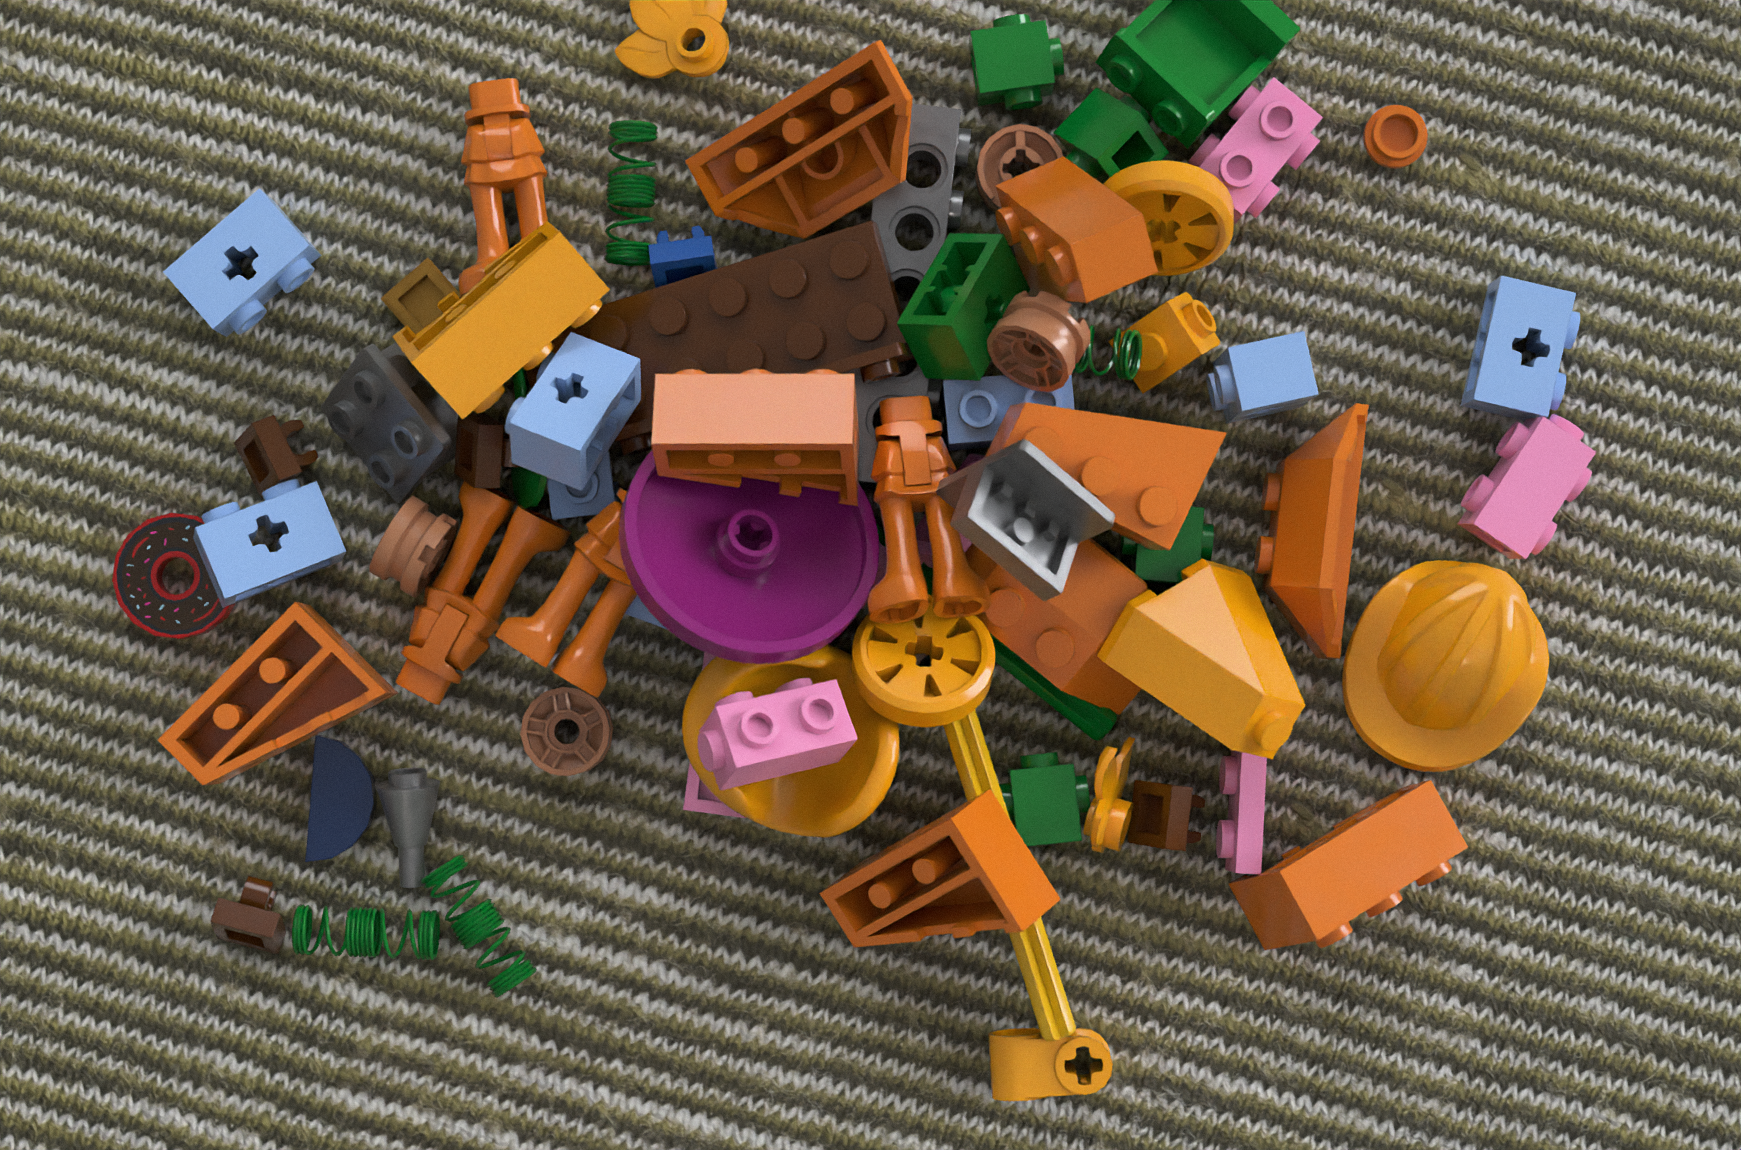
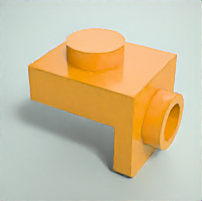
M1184 292L1166 301L1121 332L1120 340L1121 345L1122 338L1129 329L1132 331L1137 330L1141 335L1142 356L1138 372L1133 380L1142 394L1220 345V340L1215 334L1217 329L1216 322L1211 312L1202 302L1193 300L1188 292ZM1112 338L1110 341H1108V342L1110 343V345L1112 346V348H1113V340H1114V338Z

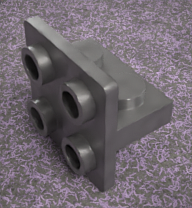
M397 343L382 351L375 344H370L363 348L321 405V409L328 418L333 431L340 438L348 442L367 466L372 479L380 487L386 489L397 503L407 499L427 475L455 458L458 414L414 367Z
M1025 439L940 480L936 490L937 495L955 509L950 525L1043 601L1062 594L1078 543L1111 529L1116 517L1115 513L1093 496L1090 491L1085 489L1047 457L1045 453Z

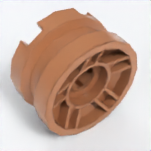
M1023 124L1004 127L989 137L979 153L975 175L978 194L988 209L995 212L1002 208L995 185L1013 178L1010 173H1007L1012 164L1022 162L1027 164L1032 170L1063 157L1061 148L1048 133L1038 127Z
M1025 290L1014 296L1005 310L1003 318L999 319L987 339L988 353L995 366L1006 377L1020 386L1035 391L1052 392L1064 386L1073 372L1075 364L1079 362L1091 343L1090 329L1084 317L1078 318L1076 321L1068 313L1071 304L1057 295L1040 290L1036 297H1028L1029 294Z
M412 496L400 508L382 536L371 560L369 572L382 580H387L390 577L400 582V590L416 598L430 583L445 559L459 529V521L444 513L438 517L429 512V504Z
M560 687L545 691L531 702L523 716L520 735L524 751L537 767L549 774L572 776L590 771L604 760L612 746L614 726L610 711L600 698H596L582 689ZM563 719H571L579 727V736L573 743L569 744L558 741L555 737V733L558 732V727L561 723L560 721Z

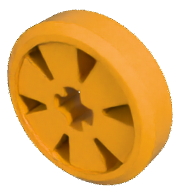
M1150 161L1122 169L1103 184L1142 212L1158 270L1152 276H1175L1202 269L1217 260L1226 251L1232 240L1234 231V205L1228 189L1218 178L1202 168L1176 161Z
M928 595L929 607L926 613L908 622L881 624L869 620L868 614L860 623L852 645L851 672L854 684L861 697L872 709L882 716L897 723L914 727L942 726L969 715L985 699L992 683L995 665L994 643L988 629L976 615L963 618L938 617L933 611L932 595ZM925 653L930 655L931 666H917L915 654Z

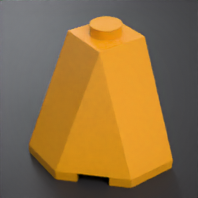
M1201 559L1181 571L1183 581L1163 593L1156 595L1149 589L1128 601L1098 652L1097 657L1229 749L1273 759L1278 749L1291 735L1293 725L1305 707V703L1251 577L1243 570Z

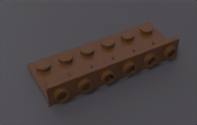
M872 220L603 304L600 310L585 324L577 328H573L570 325L551 341L554 345L552 352L557 353L570 332H573L640 359L641 401L608 450L621 448L623 456L652 450L655 374H675L685 369L701 370L708 374H740L750 369L767 370L773 374H806L816 369H829L839 374L861 375L863 383H872L900 374L898 363L915 358L896 324L902 315V310L878 225ZM541 363L533 369L526 371L531 389L536 383Z

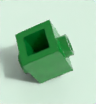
M1026 14L1009 15L995 19L992 22L993 28L970 31L968 46L977 106L1005 102L1006 110H1024L1043 104L1042 97L1052 95L1055 76L1064 75V60L1060 38L1049 39L1046 20L1031 22L1030 16Z
M1097 87L1053 132L1069 154L1066 158L1102 184L1122 169L1139 163L1161 161L1169 153L1150 127L1151 117L1140 104L1127 95L1118 100Z
M1190 508L1170 550H1150L1121 535V554L1131 555L1130 570L1147 584L1175 586L1183 581L1181 574L1183 569L1201 559L1210 561L1213 550L1214 525L1203 523L1205 508Z
M1058 752L1021 755V768L1007 769L1008 783H1000L999 786L1010 820L1013 822L1014 827L1026 846L1082 841L1079 814L1088 813L1090 808L1086 775L1075 776L1073 763L1059 764Z

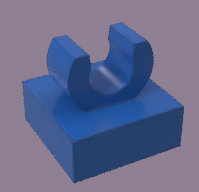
M692 226V238L669 241L667 230L659 231L656 239L657 244L648 245L655 288L717 269L711 235L705 236L700 226Z

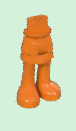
M514 78L477 82L468 86L471 110L466 111L464 114L465 123L468 125L461 164L467 167L464 185L470 189L476 222L478 248L476 264L465 269L459 276L460 298L486 276L484 268L510 249L502 194L514 193L521 240L548 221L544 192V179L548 172L540 158L545 153V150L529 120L531 116L530 107L521 103L519 83Z
M927 396L894 397L880 401L882 425L875 428V439L878 445L875 452L871 479L877 483L873 501L880 507L885 533L887 563L884 578L869 592L867 602L869 620L881 624L908 622L921 617L928 610L927 584L921 568L913 514L924 511L926 513L932 552V603L936 616L943 618H963L980 614L991 606L990 592L986 582L968 565L960 532L950 525L955 509L936 493L940 480L957 471L949 451L940 436L942 434V423L932 420L930 398Z
M466 481L462 483L458 495L463 510V519L458 535L443 568L432 586H426L423 604L415 606L409 643L412 645L404 646L400 652L407 660L395 680L401 687L436 705H440L451 682L460 684L464 676L457 670L465 671L490 647L488 638L501 626L498 622L525 567L538 553L559 551L566 544L572 532L551 518L533 509H525L523 506L518 505L508 523L503 541L479 589L473 598L467 596L463 592L484 550L496 530L510 515L516 501L495 488H474Z
M621 488L616 493L621 503L614 500L586 524L588 532L574 543L576 550L557 585L541 607L530 617H508L502 622L495 634L496 637L543 667H547L558 650L566 629L600 573L610 579L578 634L559 653L550 667V670L596 698H599L608 680L603 659L609 643L627 609L637 597V593L626 573L620 550L619 521L621 508L627 491Z

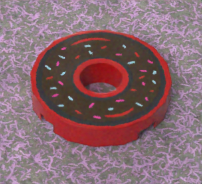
M168 513L147 519L127 535L115 556L112 582L118 604L133 624L154 636L188 639L209 633L228 618L235 606L234 603L222 608L193 539L195 527L204 524L199 516ZM177 558H183L192 566L194 580L188 590L176 595L166 589L162 575L164 568L169 562Z

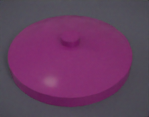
M653 450L644 459L629 486L621 508L619 521V543L626 573L634 590L650 613L666 629L689 645L719 658L752 664L779 663L809 655L833 641L848 627L862 608L874 584L879 563V535L871 505L860 484H858V506L838 503L839 492L802 486L799 497L779 494L778 482L742 477L740 487L736 488L664 477L657 474Z

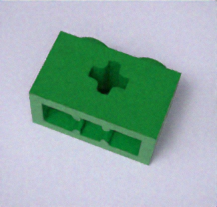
M949 233L896 323L925 378L980 381L992 360L987 349V339L999 319L1003 318V314L1014 296L1025 290L1027 293L1030 292L1031 289L1004 234Z

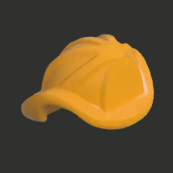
M1434 560L1416 564L1402 571L1380 588L1364 609L1352 632L1345 653L1342 672L1343 701L1351 724L1372 750L1399 766L1421 772H1443L1471 764L1488 755L1509 739L1526 721L1540 700L1547 683L1549 670V651L1545 632L1530 608L1524 590L1505 571L1484 564L1460 561Z
M827 644L809 655L779 663L752 664L719 657L713 658L697 677L686 699L682 718V736L685 751L693 769L706 787L726 806L753 822L773 830L800 836L827 838L840 835L855 828L866 820L884 799L897 769L899 725L897 722L876 712L861 697L852 677V655ZM801 678H810L813 684L837 680L858 738L839 762L719 791L713 771L705 769L698 751L699 730L719 700L745 691L752 692L754 698L773 694L783 684Z

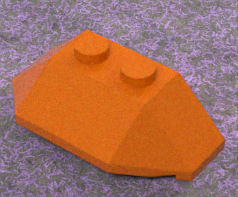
M878 40L688 158L685 162L716 217L731 221L737 219L759 228L805 239L906 180L913 98L881 40Z
M1356 403L1338 415L1277 463L1276 473H1266L1263 484L1262 510L1271 511L1269 535H1260L1257 541L1254 571L1255 573L1264 574L1262 589L1319 659L1333 660L1340 659L1368 404Z
M1089 538L1078 543L1062 594L1043 601L972 543L965 552L968 565L986 582L991 599L990 608L980 614H976V616L984 623L989 633L1061 691L1096 706L1110 708L1113 712L1120 715L1142 688L1105 664L1097 657V654L1128 601L1149 590L1148 584L1096 541Z

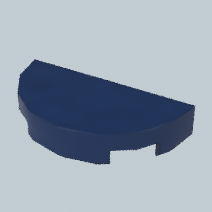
M315 735L305 862L332 859L353 847L370 828L377 806L375 778L366 767L361 756L350 749V746L345 742L322 735Z

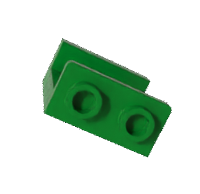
M1155 0L1127 28H1120L1112 36L1095 63L1106 72L1108 79L1116 88L1130 94L1152 115L1156 125L1163 132L1177 138L1188 149L1280 56L1301 28L1271 0Z

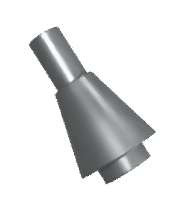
M424 768L390 770L388 772V780L376 784L394 845L398 847L400 886L404 888L424 886V884H421V879L425 877L424 846L428 841L440 785L439 780L427 778V770Z

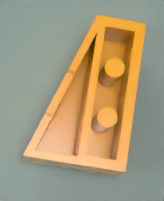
M548 221L484 268L486 276L464 296L459 298L452 291L440 300L437 307L443 314L415 334L407 325L392 336L414 367L462 419L472 411L479 414L494 405L505 391L503 384L521 368L528 371L545 360L554 348L551 341L568 326L571 325L573 328H577L589 321L602 306L600 298L610 290L563 234Z

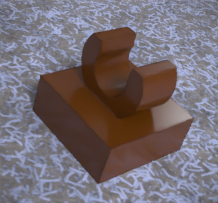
M474 411L464 419L458 415L454 473L474 488H499L501 466H521L512 463L510 434L503 431L504 425L484 412L476 414Z
M275 415L251 423L234 442L261 499L263 498V491L282 482L295 479L319 457L316 450L308 451L302 455L295 454L287 442L288 438L296 436L304 428L301 420H290L279 426Z
M1135 780L1132 797L1133 812L1129 824L1127 843L1186 851V843H1196L1201 840L1200 832L1188 830L1191 807L1204 808L1205 799L1201 796L1193 795V787Z
M248 876L241 894L240 903L218 898L210 920L217 939L279 955L286 934V928L281 914L272 912L277 892L272 891L274 883Z

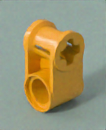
M1038 1028L1003 1029L988 1034L991 1089L994 1100L1029 1101L1049 1096L1088 1095L1102 1089L1111 1077L1113 1064L1108 1044L1099 1033L1092 1029L1076 1028L1075 1032L1071 1035L1055 1041H1046L1041 1036ZM1088 1047L1091 1058L1100 1059L1098 1062L1090 1063L1089 1074H1077L1075 1064L1065 1063L1066 1060L1075 1059L1076 1048Z

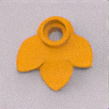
M630 0L629 5L632 18L639 29L615 48L616 56L629 70L651 79L661 78L675 71H679L689 77H707L716 73L723 66L729 51L728 35L721 25L727 8V0ZM701 36L705 37V42L700 49L687 51L688 45L694 39Z
M1128 737L1124 740L1116 758L1115 754L1118 749L1111 746H1106L1099 756L1094 779L1096 798H1093L1090 804L1083 830L1084 835L1090 836L1092 851L1103 853L1105 848L1119 852L1125 841L1132 817L1133 802L1122 800L1121 796L1126 785L1131 753L1136 738Z

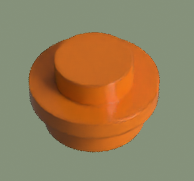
M1389 105L1379 109L1368 120L1363 135L1364 146L1369 156L1379 165L1392 169L1403 168L1414 163L1425 150L1428 138L1427 128L1422 117L1413 109L1403 105Z

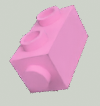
M1274 77L1262 92L1251 85L1228 113L1236 121L1234 126L1222 140L1211 133L1188 161L1190 165L1202 168L1214 175L1228 189L1234 205V225L1246 211L1257 218L1280 190L1271 180L1286 163L1297 170L1320 142L1311 132L1323 117Z
M1551 414L1549 419L1542 416L1526 419L1523 424L1518 421L1515 422L1506 431L1496 447L1495 453L1500 455L1501 458L1488 477L1483 474L1480 475L1465 493L1461 506L1466 511L1459 520L1458 525L1509 559H1527L1530 553L1533 555L1539 554L1549 543L1556 531L1557 524L1552 519L1565 500L1572 502L1576 499L1592 475V471L1587 466L1596 451L1581 442L1584 432L1570 421L1555 414Z
M801 678L783 684L773 694L754 698L752 692L745 691L719 700L699 730L698 751L703 766L707 771H713L719 791L837 763L858 738L837 680L813 684L812 679Z

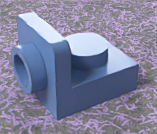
M607 451L582 491L547 477L552 520L596 515L614 500L621 503L619 497L616 496L619 490V483L613 482L609 451Z

